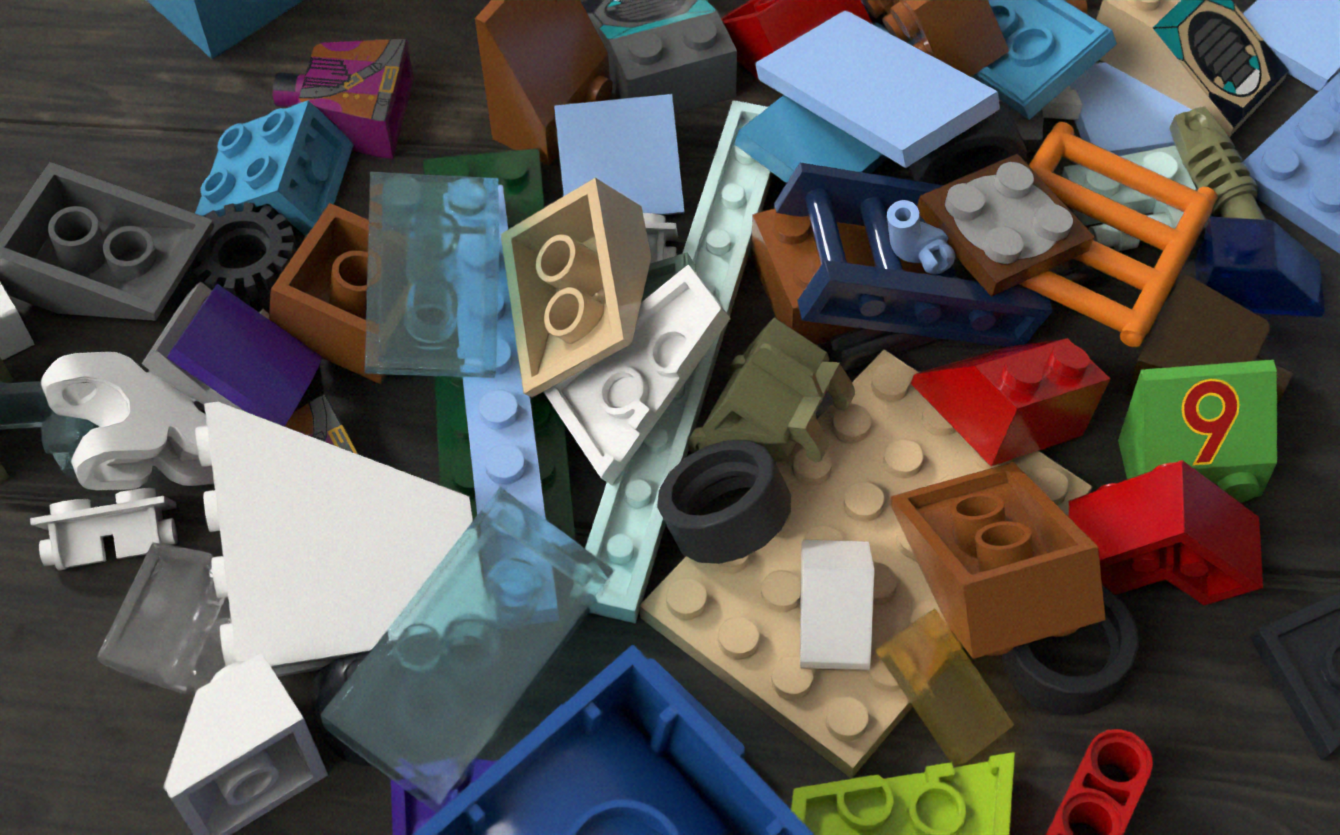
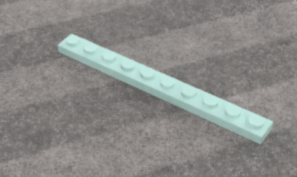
M734 100L683 253L688 252L696 265V273L729 317L752 246V214L762 212L774 174L735 145L738 130L768 107ZM727 324L613 485L606 484L570 593L572 609L636 623L639 605L643 601L666 526L657 508L658 492L668 473L687 457L689 451L688 439L696 428Z

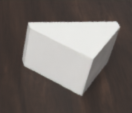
M801 541L800 668L870 670L874 565L869 542Z

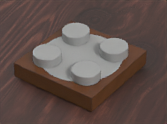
M1018 154L925 193L919 197L917 204L919 214L927 224L941 229L948 236L947 244L953 248L955 256L991 297L1088 252L1095 238Z

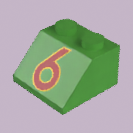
M1274 360L1141 370L1118 439L1127 480L1150 472L1161 464L1175 463L1183 460L1240 503L1262 496L1277 464V370Z

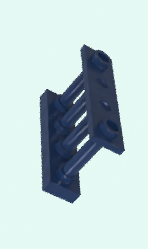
M800 162L774 203L776 213L800 217L809 216L821 266L797 300L802 321L1009 347L1026 344L1053 312L1049 298L1026 288L1013 286L991 297L979 282L959 279L954 264L940 274L927 275L903 271L900 257L895 254L890 244L887 211L892 204L900 200L910 201L917 206L921 195L943 185ZM920 216V221L926 223ZM837 222L865 226L876 267L847 263Z

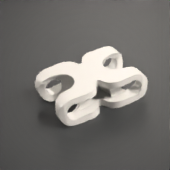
M90 352L65 355L53 362L44 373L41 386L49 407L57 415L87 419L99 426L98 428L91 429L82 438L71 460L77 479L83 487L91 490L136 489L148 481L153 466H156L171 481L184 486L214 484L212 466H201L196 442V427L207 426L206 414L201 412L205 410L204 404L180 392L152 371L145 372L130 357L117 352Z

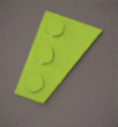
M1015 752L990 756L988 762L953 767L952 762L927 766L925 772L883 779L878 774L794 788L791 811L814 835H1009Z

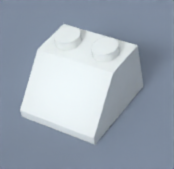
M262 652L246 662L239 661L224 667L213 677L210 683L196 691L164 785L168 795L193 835H232L328 775L304 718Z

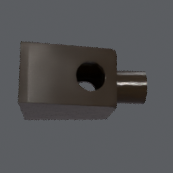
M1182 274L1137 359L1127 395L1133 396L1141 370L1266 360L1259 356L1271 326L1266 319L1193 277ZM1275 364L1277 370L1278 406L1294 371Z

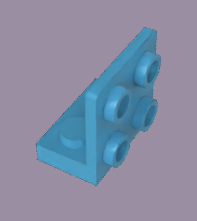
M309 100L285 109H276L264 117L244 124H235L228 128L218 141L217 148L219 151L210 175L201 186L202 196L195 214L205 217L206 214L214 210L221 217L226 215L224 205L234 203L236 211L240 212L243 211L244 202L254 203L255 207L268 203L303 235H308L328 204L335 203L354 144Z

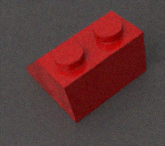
M750 0L721 18L737 50V62L758 81L760 80L758 78L756 62L846 10L872 24L861 0Z
M1067 338L1009 346L916 373L910 384L992 467L1083 436L1110 378L1090 360L1088 354L1083 349L1074 345Z

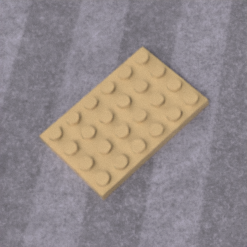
M883 350L852 382L855 395L848 409L840 410L832 403L817 419L829 441V447L820 462L810 460L807 457L806 449L796 442L788 459H783L781 463L776 462L791 493V513L782 530L764 547L741 559L713 564L698 563L686 556L639 605L640 618L851 779L964 647L945 622L892 509L890 496L1014 462L1068 517L1069 500L1089 494L1092 490L1091 485L1039 451L991 467L910 384L914 374L919 372L886 350ZM802 540L869 542L874 565L870 670L800 668Z

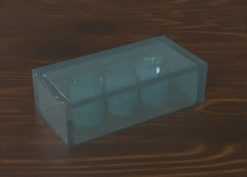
M499 487L321 713L324 729L438 813L475 766L476 759L481 758L605 592L615 570L506 490Z

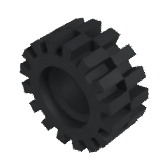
M244 202L243 211L240 212L236 211L234 203L224 205L226 215L221 217L214 210L209 212L205 217L213 220L214 228L189 267L195 286L202 282L212 291L219 284L253 309V306L262 304L266 312L270 311L271 288L298 250L291 226L289 227L287 219L281 213L276 216L274 209L265 204L258 213L255 204ZM246 250L266 252L258 262L248 267L238 269L223 267V264L231 256Z

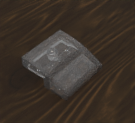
M152 542L96 657L100 663L140 680L195 697L198 689L210 683L213 677L226 667L221 646L220 625L232 623L229 598H218L212 573V554Z

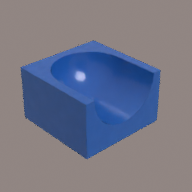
M632 645L413 835L814 834L651 662Z

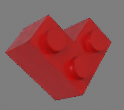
M1183 460L1175 463L1161 464L1145 474L1119 483L1103 485L1092 493L1069 500V518L1098 546L1102 585L1115 595L1166 579L1205 606L1263 588L1259 517Z

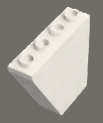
M221 402L204 404L207 426L196 427V442L201 466H212L215 490L204 492V507L209 531H220L223 556L212 558V573L217 597L229 598L232 623L220 625L221 646L226 666L239 661L246 662L262 652L276 676L280 677L321 670L327 664L341 657L366 651L387 649L403 651L405 654L413 655L490 642L489 619L469 496Z

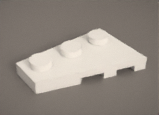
M689 265L641 302L632 344L543 391L599 476L611 486L730 320L729 315Z

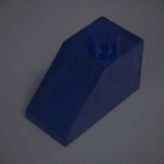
M1226 217L1209 218L1195 260L1196 280L1253 313L1323 316L1325 304L1320 261L1273 220Z

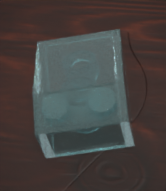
M370 172L365 374L495 378L499 267L498 178Z

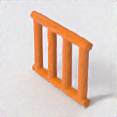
M1058 122L1043 141L1029 167L1067 207L1150 244L1163 252L1155 267L1152 268L1093 240L1088 252L1073 258L1142 290L1132 309L1050 270L1020 283V285L1121 332L1120 339L1125 345L1139 347L1152 328L1208 221L1218 198L1217 193L1209 187H1200L1195 191L1074 136V129L1071 125L1065 122ZM1064 157L1184 213L1174 229L1053 173L1061 158Z

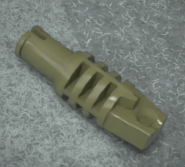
M1206 107L1195 108L1191 111L1175 115L1169 129L1182 163L1190 174L1194 186L1197 187V190L1200 187H1209L1217 193L1218 198L1211 214L1223 219L1236 241L1243 258L1253 257L1255 251L1258 255L1269 251L1276 245L1279 238L1265 219L1255 200L1258 195V186L1250 176L1247 166L1242 163V158L1239 152L1234 149L1235 145Z

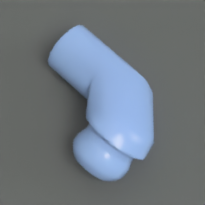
M900 200L889 207L887 211L889 239L891 247L898 257L908 262L922 263L925 271L930 274H940L952 266L955 260V252L947 244L948 236L941 229L921 222L918 207L914 203Z

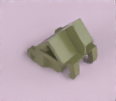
M773 318L749 345L745 354L738 355L733 359L728 368L730 379L703 427L693 430L688 439V449L693 454L705 446L727 440H750L766 447L775 462L781 463L783 459H788L796 442H798L806 449L807 457L810 460L820 462L829 447V441L817 422L815 413L826 392L832 396L833 404L836 408L847 410L855 395L854 386L840 363L828 362L829 356L826 351L776 318Z

